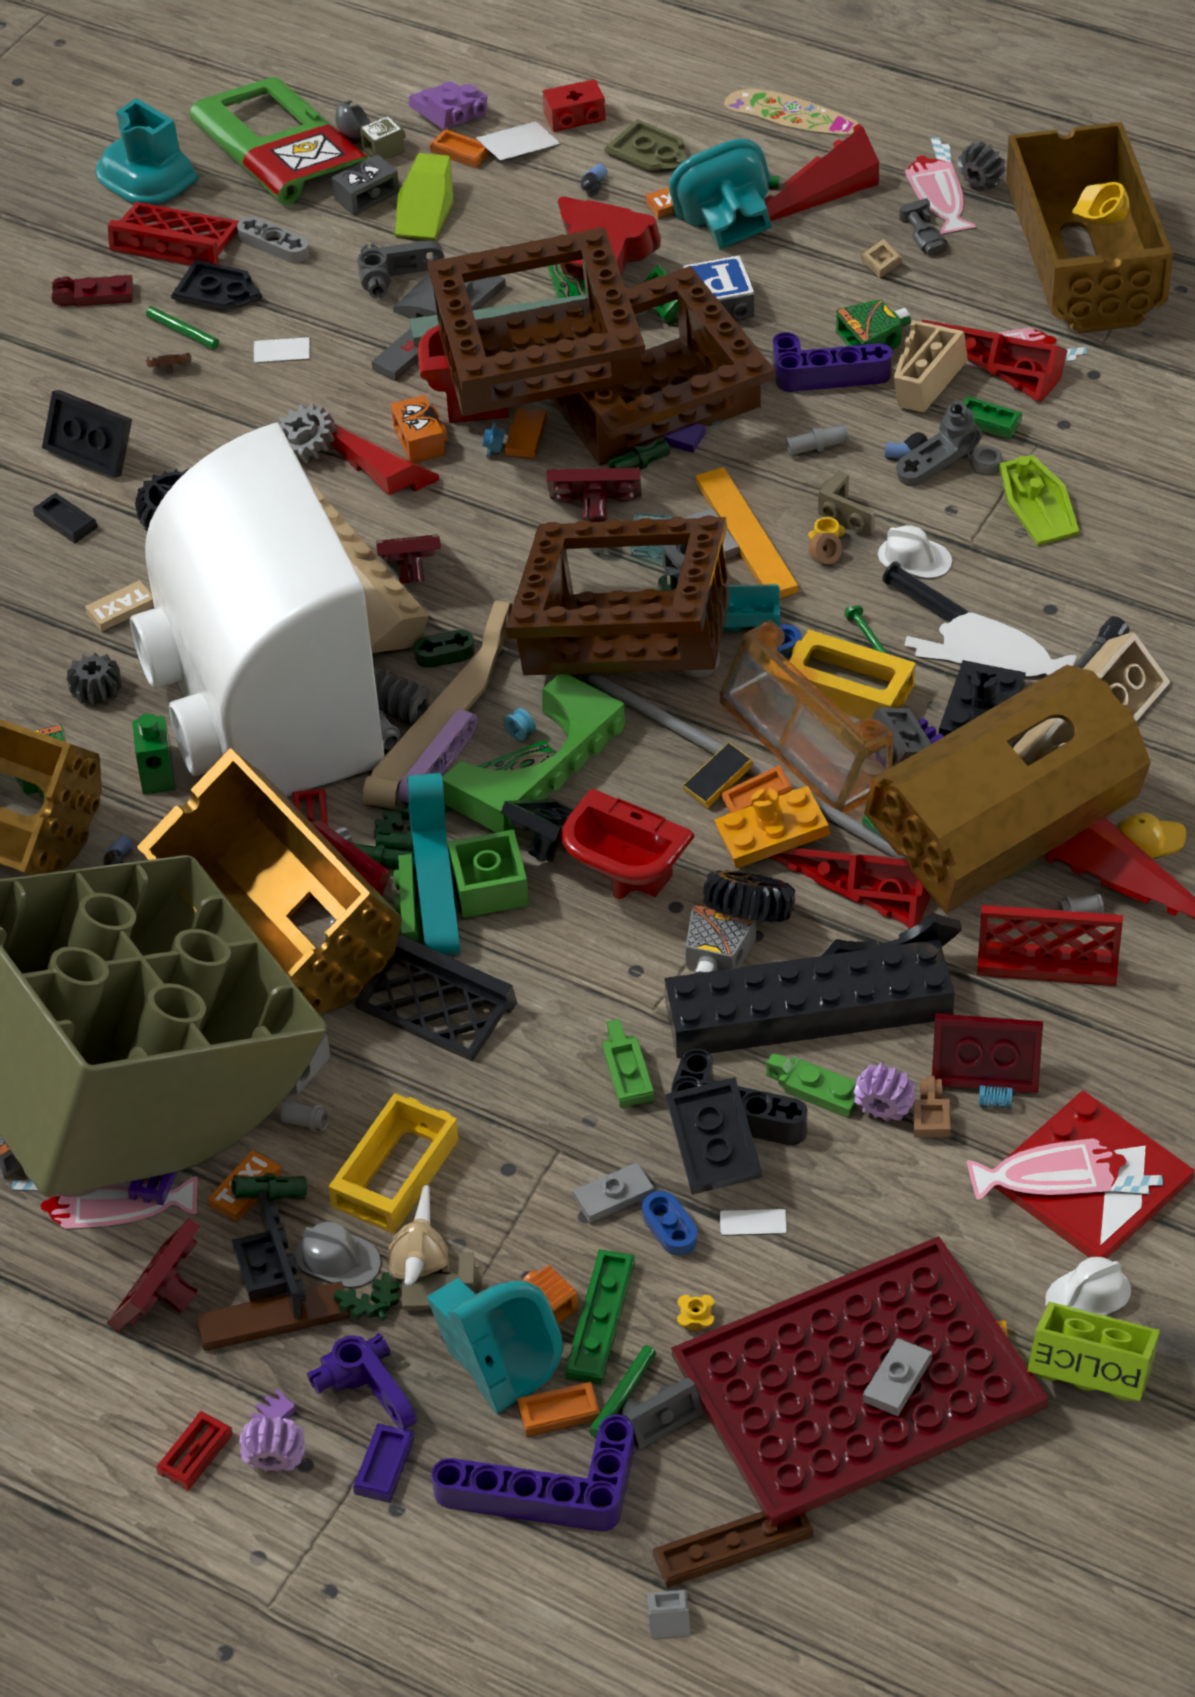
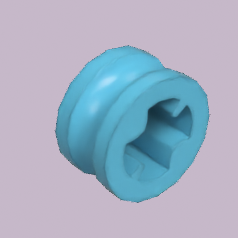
M517 708L514 710L513 715H507L504 719L507 731L518 741H523L526 739L527 734L530 735L536 730L534 720L522 708Z

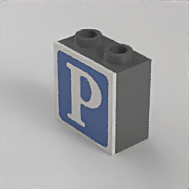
M740 255L683 266V268L691 266L734 320L754 317V290Z

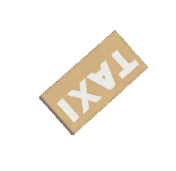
M139 580L85 606L88 617L103 632L130 619L132 615L154 607L152 594Z

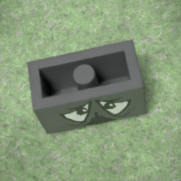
M378 154L332 177L334 200L353 216L399 193L397 170Z

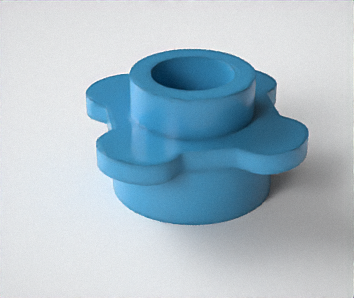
M496 421L493 422L492 429H486L482 446L487 447L486 457H489L491 452L500 453L505 430L496 428Z

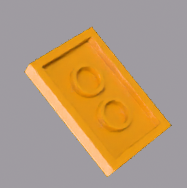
M808 786L792 790L778 796L774 789L769 788V800L767 799L766 789H760L751 797L752 806L714 819L716 829L736 869L831 835L829 825Z

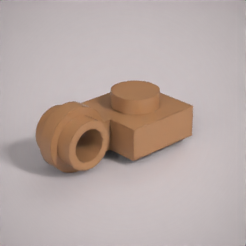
M934 1076L920 1079V1099H915L913 1103L914 1137H950L949 1099H942V1079H934Z

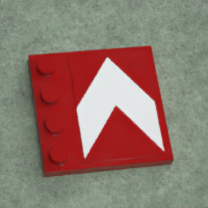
M1082 1090L1008 1157L1039 1146L1093 1138L1108 1145L1116 1154H1121L1126 1158V1165L1120 1167L1118 1176L1162 1175L1163 1185L1148 1186L1149 1194L1106 1191L1043 1195L1014 1191L999 1184L995 1185L994 1188L1088 1258L1102 1257L1107 1259L1194 1179L1195 1170Z

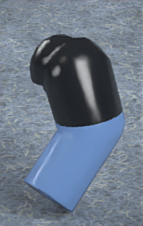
M599 163L587 171L581 178V188L583 191L586 190L590 197L595 196L601 190V186L597 182L607 176V169L604 165Z
M915 432L901 444L886 442L885 458L900 459L928 439L923 433Z
M122 835L105 852L103 856L104 866L124 863L122 861L123 857L134 847L133 842L127 836Z

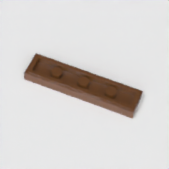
M342 1281L304 1289L306 1301L300 1302L302 1317L294 1319L286 1294L197 1313L203 1350H212L350 1318L349 1310L340 1312V1304L333 1300L336 1290L344 1291Z
M763 1511L656 1547L653 1549V1557L668 1588L813 1538V1529L805 1513L772 1527Z

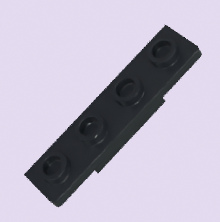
M261 1191L258 1192L260 1216L266 1232L233 1239V1251L249 1301L286 1293L294 1319L301 1318L300 1302L306 1301L304 1286L301 1279H294L293 1275H297L296 1263L293 1253L286 1254L285 1249L289 1247L284 1227L277 1228L276 1225L280 1223L277 1205L275 1202L269 1203L266 1192Z

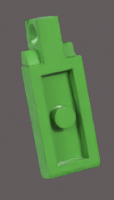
M620 1019L607 1021L608 1041L602 1042L603 1055L619 1107L624 1108L654 1101V1090L637 1037L633 1035L625 1037Z
M772 1053L766 1062V1076L778 1080V1084L784 1087L785 1093L846 1118L850 1117L857 1106V1103L854 1102L856 1096L854 1094L856 1088L854 1086L855 1080L805 1060H799V1058H792L790 1060L788 1057Z

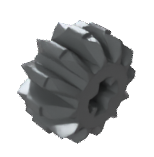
M982 141L977 144L971 143L962 151L956 162L959 167L957 172L964 176L963 181H968L971 184V188L977 186L980 191L985 189L991 190L1000 182L1006 172L1005 160L999 157L1000 151H994L991 144L985 146Z
M96 652L91 657H86L82 654L81 661H72L71 668L67 670L66 678L69 692L72 694V697L79 700L80 704L87 701L92 706L97 701L106 703L108 697H117V691L121 688L122 678L119 666L116 661L109 658L108 654L101 657Z

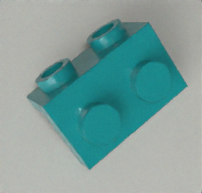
M778 584L729 585L731 600L724 630L738 631L742 627H754L756 630L766 631L780 625V587Z

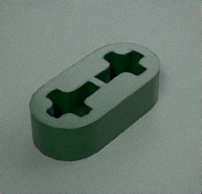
M454 630L420 638L414 645L415 661L422 667L432 668L468 660L474 654L473 636L465 630Z

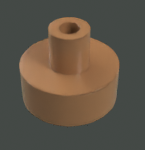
M818 533L810 541L809 553L816 563L832 564L840 558L842 544L839 537L833 533Z

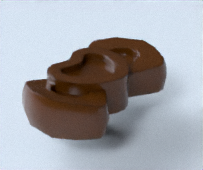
M189 352L181 355L170 354L147 357L146 364L148 367L167 365V373H173V365L190 363L192 357Z

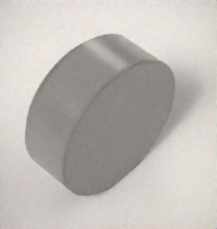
M982 446L973 451L971 466L977 473L990 475L999 471L1000 463H1002V453L997 448Z

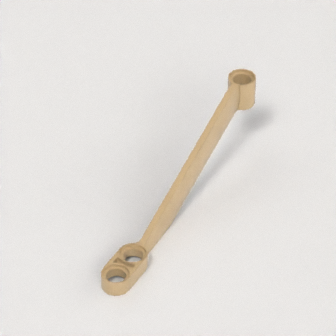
M494 601L484 630L482 648L373 769L371 776L366 778L363 788L364 805L397 810L401 803L398 799V789L404 776L458 709L468 711L486 690L497 656L502 652L507 638L506 625L512 610V602Z

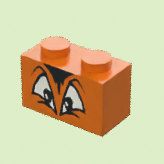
M425 395L390 404L393 428L409 460L417 463L445 455L444 442H448L447 431L444 424L439 425L437 409L435 405L430 406Z

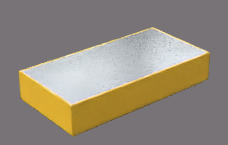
M728 742L683 784L684 791L708 809L721 797L720 793L728 790L754 766L753 761L749 756Z

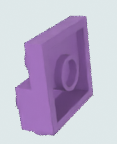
M451 81L410 95L409 106L442 129H447L485 116L488 95L477 89L474 85L464 84L459 87Z

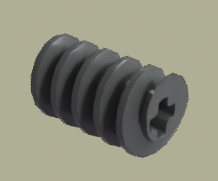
M378 668L374 674L379 710L413 725L427 710L429 689L425 686L419 688L416 682L408 684L406 678L400 677L397 679L395 673L390 672L387 674L385 669Z

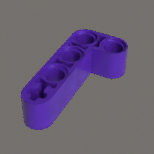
M782 332L773 338V368L775 370L776 385L782 391L796 392L886 383L892 376V350L885 344L801 350L797 335L790 332Z

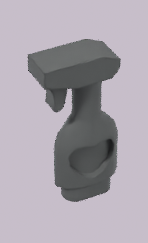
M925 198L903 205L899 210V220L903 223L910 222L914 227L912 236L919 248L929 256L945 252L947 249L946 239L936 227L925 223L921 219L923 217L926 221H931L930 201Z

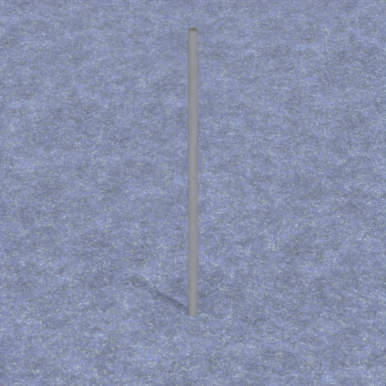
M591 673L589 675L588 682L714 755L725 746L601 674ZM753 762L754 766L746 773L755 777L768 770ZM790 783L793 790L799 789V787ZM813 796L826 819L893 857L905 858L903 855L898 856L888 842L865 828L862 823Z

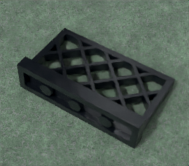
M399 934L394 955L387 962L384 969L375 974L366 984L354 1004L359 1010L473 1062L505 1012H512L517 1004L513 985ZM395 962L406 967L408 975L388 980L387 973ZM426 978L436 982L437 988L417 994L414 982ZM411 983L413 995L397 1000L393 999L391 988ZM387 990L390 1002L376 1006L368 1002L374 993ZM456 991L465 995L466 1002L446 1007L443 995ZM440 997L442 1008L423 1014L420 1002ZM416 1003L419 1015L407 1019L398 1016L397 1008ZM486 1004L495 1008L490 1017L475 1020L472 1008ZM469 1010L472 1022L452 1027L449 1015ZM445 1017L448 1029L438 1032L427 1030L425 1022ZM472 1030L475 1031L476 1038L469 1049L456 1043L455 1035Z

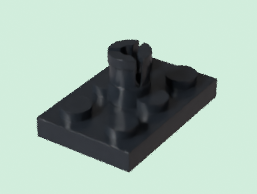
M62 390L52 391L42 448L114 478L122 475L132 418Z
M963 660L939 727V733L946 736L1021 692L1025 684L1026 672Z
M554 799L513 800L504 802L501 814L511 818L510 823L520 829H533L535 837L528 849V853L537 859L553 862L558 844L562 841V828L567 817L574 809Z
M735 1077L665 1094L691 1195L762 1178L761 1166Z

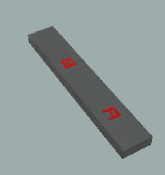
M496 276L473 281V290L468 294L472 310L479 309L506 286L505 278ZM411 328L372 361L373 370L396 380L419 361V345L414 346Z

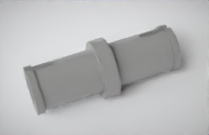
M845 423L822 430L814 428L811 429L810 433L786 438L787 450L791 457L813 450L821 452L824 451L825 447L850 442L849 432Z

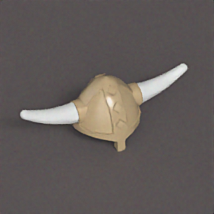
M428 1185L422 1187L414 1221L402 1227L398 1233H395L393 1241L389 1244L388 1248L390 1273L395 1278L405 1279L407 1286L414 1284L418 1277L431 1274L441 1268L442 1272H449L447 1245L441 1235L430 1225V1188Z

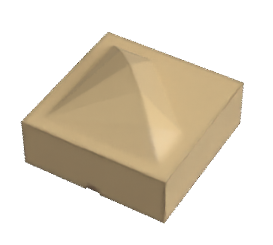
M883 239L862 253L861 260L881 278L902 263V256Z

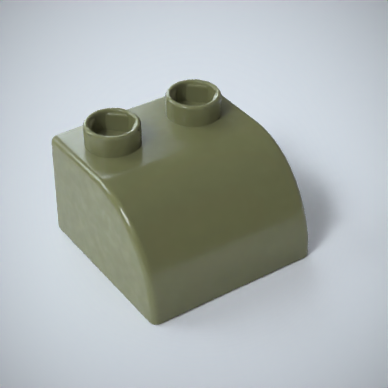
M182 855L0 879V1135L23 1167L26 1176L45 1197L84 1196L96 1191L100 1187L178 1172L214 1157L259 1125L288 1095L310 1064L326 1032V1023L194 857ZM176 888H182L197 912L179 894Z

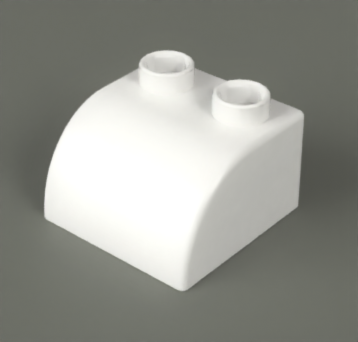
M277 422L241 435L220 446L192 466L166 493L152 517L145 542L146 565L154 609L132 615L130 626L135 648L149 684L154 689L178 682L185 696L170 702L169 713L180 753L189 772L193 776L207 773L232 748L264 773L286 797H290L292 792L312 790L371 771L380 763L385 755L363 584L280 424Z

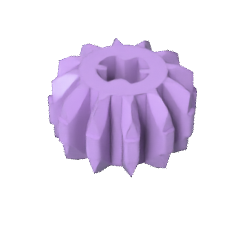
M880 1063L878 1067L869 1064L866 1070L862 1071L861 1076H858L854 1085L856 1087L854 1090L856 1095L854 1102L862 1106V1112L873 1114L874 1119L882 1117L886 1122H889L892 1118L901 1120L908 1113L909 1109L912 1108L915 1101V1082L907 1079L908 1073L897 1071L895 1066L888 1068L884 1063Z
M266 1415L263 1419L252 1418L250 1423L244 1425L243 1432L240 1435L241 1460L250 1463V1467L261 1468L265 1472L273 1470L280 1473L282 1469L287 1471L294 1470V1467L301 1463V1458L304 1456L303 1428L295 1425L292 1420H282L280 1416L270 1418Z

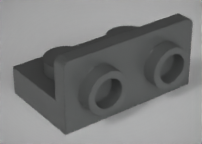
M878 707L865 729L866 736L887 770L931 745L930 740L910 709Z

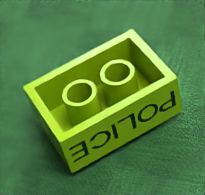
M1049 1301L1035 1330L1027 1371L1036 1373L1038 1377L1044 1380H1062L1074 1383L1077 1388L1085 1391L1100 1390L1111 1393L1113 1397L1119 1400L1131 1401L1134 1399L1140 1401L1152 1371L1160 1330Z

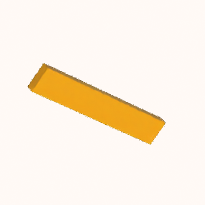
M721 467L695 475L696 485L709 506L713 508L718 517H726L727 530L739 545V554L758 584H778L780 587V598L798 593V584L725 468Z

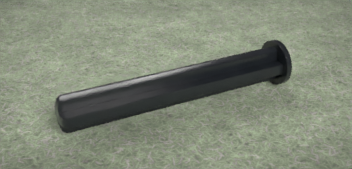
M897 561L892 562L883 574V583L894 585L950 622L958 616L970 613L962 606L902 569L901 564Z

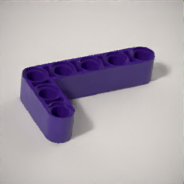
M611 1415L601 1422L588 1478L445 1458L438 1461L432 1469L431 1477L434 1497L439 1505L449 1509L594 1531H608L618 1524L622 1512L634 1456L633 1425L629 1419L621 1415ZM615 1438L623 1439L621 1441H611ZM607 1471H614V1472H616V1473H613V1474H604V1472H607ZM451 1481L456 1482L455 1484H452V1485H445V1484H444V1483L451 1482ZM486 1487H492V1488H494V1489L489 1490V1491H484V1490H482L483 1488H486ZM523 1493H531V1494H532V1495H529V1496H520V1494H523ZM564 1498L570 1499V1501L567 1502H559L558 1500ZM600 1504L609 1505V1506H607V1507H605V1508L595 1507V1506L600 1505Z

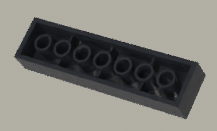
M940 939L664 978L665 1004L677 1058H682L684 1053L691 1049H703L711 1054L935 1022V1014L953 1015L955 992Z

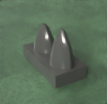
M687 1377L675 1385H662L657 1395L644 1402L626 1400L622 1414L633 1425L634 1445L642 1449L703 1415L704 1411L696 1384Z

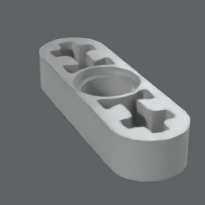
M253 216L245 217L237 224L239 239L243 243L290 263H301L309 257L308 241L303 236ZM271 238H279L277 241H267Z

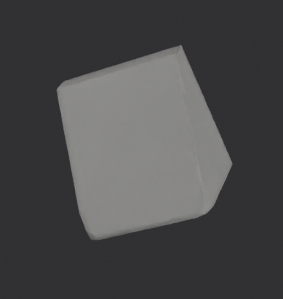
M686 1590L651 1592L647 1594L650 1635L653 1639L690 1635Z

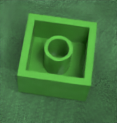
M514 829L447 842L451 874L462 918L529 906L527 877Z

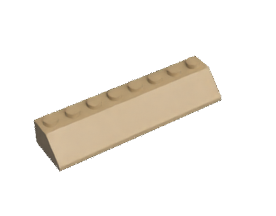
M309 480L363 584L372 653L414 647L416 641L423 637L429 618L428 613Z
M1135 632L1109 639L1083 668L1094 671L1101 680L1109 684L1114 696L1122 705L1128 706L1132 711L1136 722L1170 683ZM1051 718L1029 730L1013 749L1029 766L1072 740L1074 730L1067 721L1060 718Z

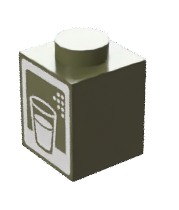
M389 115L360 127L362 150L370 158L378 154L386 160L405 152V131L402 125L397 124Z

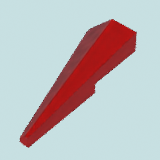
M861 124L855 125L853 127L854 132L845 140L838 139L833 143L834 149L824 157H815L784 183L785 188L777 195H768L764 199L770 222L879 185V160Z
M922 320L925 323L964 331L969 360L1036 401L1042 402L1061 380L1068 352L1065 348L1058 345L1009 337L1000 333Z
M333 423L337 429L336 432L332 433L335 440L328 443L356 471L363 469L388 496L407 486H410L416 492L439 480L438 473Z
M1106 817L1050 850L1045 855V860L1050 863L1061 860L1072 865L1071 872L1081 875L1083 871H1087L1100 879L1101 884L1146 904L1150 903L1151 900L1157 901L1167 906V913L1176 916L1180 911L1195 920V897Z
M798 847L768 857L853 901L867 905L877 910L878 913L905 924L909 928L920 923L931 898L928 891L911 872L910 864L906 858Z

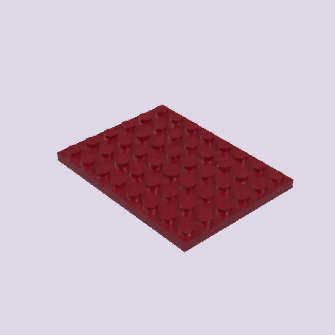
M940 1236L671 1347L675 1363L684 1378L688 1377L696 1384L702 1409L772 1527L1048 1408V1397L1032 1373L1027 1371L1028 1367ZM897 1338L932 1352L930 1364L898 1416L863 1402V1393Z

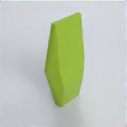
M417 154L398 193L395 237L436 240L454 203L450 156Z
M1034 455L1020 456L1018 459L1000 463L999 470L1007 504L1037 546L1079 535V528L1066 485Z

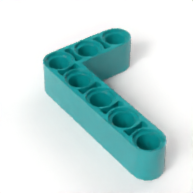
M439 772L407 776L409 814L424 945L447 956L459 955L460 944L445 826L442 774Z

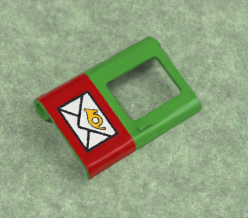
M270 77L197 101L190 110V119L283 205H290L299 198L302 191V181L369 159L367 155L278 77ZM269 93L303 125L266 137H259L226 107ZM294 185V191L287 197V187Z

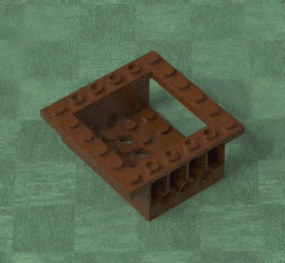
M605 227L427 262L428 273L434 291L440 339L462 416L643 380L641 355L646 354L645 344ZM582 259L586 292L585 299L475 320L464 283Z
M688 266L626 288L634 314L674 300L678 301L679 338L645 350L646 354L641 355L642 381L551 399L599 466L607 464L609 460L630 452L634 446L638 445L641 447L666 434L697 423L707 427L761 407V384L774 380L775 370L695 270Z
M708 515L701 518L688 519L682 517H672L663 520L642 518L637 521L612 519L606 522L583 520L576 523L559 524L557 522L539 524L506 625L507 638L517 639L523 675L715 669L731 600L723 546L727 531L726 517ZM688 544L677 588L674 590L656 591L646 589L639 592L616 590L610 593H593L590 591L579 594L573 593L567 549Z

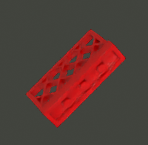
M135 202L120 221L111 220L107 225L109 250L186 265H192L194 260L219 265L218 255L237 234V224L239 221ZM139 213H144V214H146V215L138 216ZM157 222V223H154V224L145 225V224H147V223ZM183 227V228H180V229L171 230V229H173V228ZM207 231L209 232V233H206V234L197 235V234H199V233H203V232H207Z
M981 905L977 976L1117 986L1123 915ZM988 918L1003 919L1006 923L997 927ZM1028 921H1038L1042 925L1032 929L1025 923ZM1066 923L1074 924L1077 927L1067 932L1061 925ZM1099 926L1115 927L1105 934L1095 929ZM1016 928L1023 935L1013 939L1007 933ZM1051 931L1058 938L1049 942L1042 935ZM1087 934L1094 940L1083 944L1077 938ZM1069 944L1071 947H1065L1063 945Z

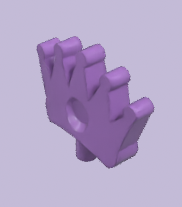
M276 1390L275 1393L278 1399L266 1396L265 1401L269 1406L256 1404V1409L261 1414L253 1413L251 1417L263 1419L266 1415L270 1418L280 1416L282 1420L286 1421L291 1420L289 1417L296 1412L294 1403L289 1401L280 1390Z

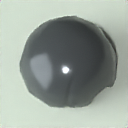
M352 100L342 102L336 109V124L340 133L347 139L359 142L361 141L360 127L371 122L359 105L349 106Z

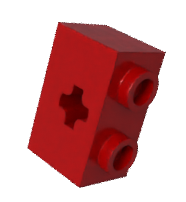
M596 79L542 90L544 114L553 132L606 121L605 97Z

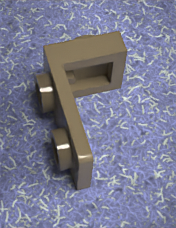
M838 470L830 480H826L819 491L818 514L823 517H832L839 524L871 536L875 528V512L847 499L849 475Z
M459 1252V1274L425 1275L418 1277L411 1286H407L405 1279H402L403 1310H431L427 1296L457 1278L474 1294H477V1289H483V1268L476 1267L474 1252Z

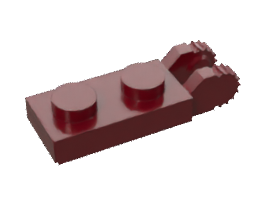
M132 275L86 277L75 280L66 276L52 281L53 293L51 300L52 303L60 306H90L131 303L133 301Z

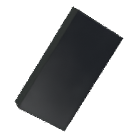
M56 492L33 508L36 518L74 544L98 528L96 519Z

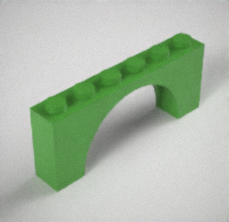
M558 674L542 688V712L556 721L567 736L560 750L549 759L537 765L517 770L485 769L461 760L442 777L444 804L496 833L512 830L516 826L510 823L511 818L501 814L504 802L513 800L546 799L555 790H559L574 772L580 771L586 761L594 754H598L608 741L623 731L626 723L624 703L569 674Z

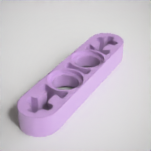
M458 709L402 779L398 789V799L400 801L409 803L407 776L439 772L443 774L474 734L477 726L476 714L463 709Z

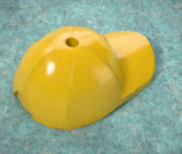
M1117 182L1089 185L1083 190L1072 212L1098 225H1112L1127 217L1130 209L1129 197L1124 186Z
M1142 812L1130 815L1116 826L1152 859L1179 852L1184 847L1186 841V828L1183 824L1173 821H1161L1150 813Z

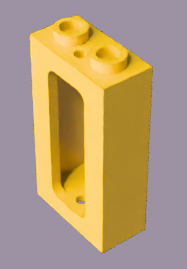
M808 629L802 641L798 640L795 643L790 660L782 664L779 679L782 680V694L870 722L878 707H903L915 686L916 663ZM811 658L890 683L886 689L879 690L807 667Z
M394 1093L328 1186L332 1208L395 1234L420 1198L422 1187L430 1183L459 1141L457 1118L444 1110H435L423 1105L415 1098H406ZM412 1133L431 1141L432 1143L393 1200L366 1189L403 1134Z

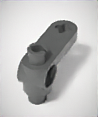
M422 241L380 248L375 244H370L371 249H368V244L361 248L357 259L360 283L372 298H377V293L382 298L387 294L390 276L428 271L427 262L444 258L442 246L436 241ZM432 252V258L426 259L427 253Z
M952 402L953 408L949 404L943 421L940 424V433L898 460L896 470L901 483L908 486L918 485L957 459L969 457L968 452L972 455L974 448L982 438V431L975 424L972 411L963 402ZM907 468H917L918 471L915 473H913L912 471L907 472Z

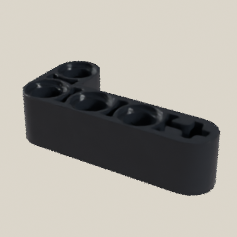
M691 1049L684 1053L672 1083L671 1093L717 1082L713 1081V1059L711 1054L703 1049ZM738 1086L753 1138L785 1145H797L805 1140L807 1137L808 1109L804 1102L792 1097Z

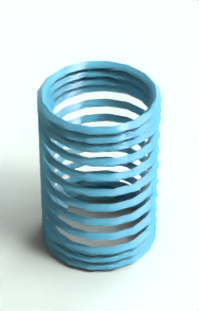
M981 1085L979 1106L985 1105L986 1107L988 1100V1107H990L991 1103V1107L994 1105L996 1108L998 1101V1107L1001 1104L1002 1108L1003 1106L1011 1108L1012 1087H1007L1006 1095V1087L1003 1092V1087L1000 1090L998 1086L996 1094V1086L994 1091L993 1086H991V1089L988 1086L986 1093V1086Z

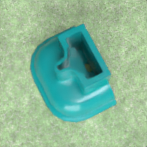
M135 98L116 111L121 138L104 150L95 168L97 180L105 188L133 204L141 202L157 205L174 198L199 180L190 160L180 150L173 119L138 98Z
M750 139L726 141L691 156L674 170L669 181V193L677 219H684L692 226L706 225L719 250L772 228L767 207L762 200L768 194V183L771 181L765 154L759 144Z
M457 1278L427 1296L448 1352L473 1377L476 1386L495 1414L498 1415L517 1403V1398L526 1397L538 1390L552 1377L559 1366L563 1351L562 1336L549 1300L540 1287L527 1281H509L498 1283L474 1294Z

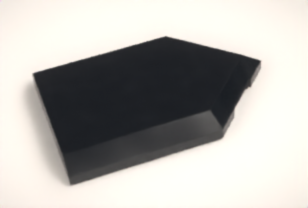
M194 260L171 294V298L228 310L261 299L262 294L253 284L248 271Z

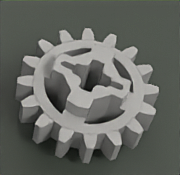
M311 403L305 409L301 404L296 412L289 409V416L287 418L279 417L280 426L290 442L298 460L303 459L304 463H308L309 457L312 455L316 459L319 458L318 452L320 450L327 451L329 448L326 443L335 440L332 433L337 431L333 424L334 420L329 412L325 411L323 406L316 408Z

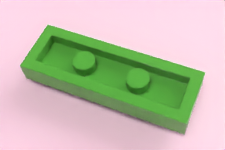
M412 854L399 855V870H394L395 886L397 890H400V895L395 896L396 912L402 917L399 934L422 944L415 863Z

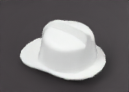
M913 525L890 528L887 541L880 546L878 551L879 560L885 567L897 561L905 571L926 579L945 575L950 570L952 564L951 555L946 548L928 540L926 533Z
M1091 1257L1079 1263L1075 1270L1060 1277L1050 1285L1046 1293L1045 1305L1047 1306L1050 1301L1106 1316L1127 1304L1131 1297V1285L1127 1277L1121 1272V1265L1118 1261L1112 1262L1102 1257Z

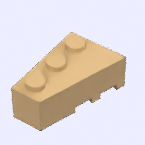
M912 320L909 337H906L905 350L900 356L894 375L898 407L925 413L968 361L964 331Z

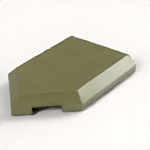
M639 119L605 147V152L651 172L676 169L683 161L688 159L684 149L683 138Z

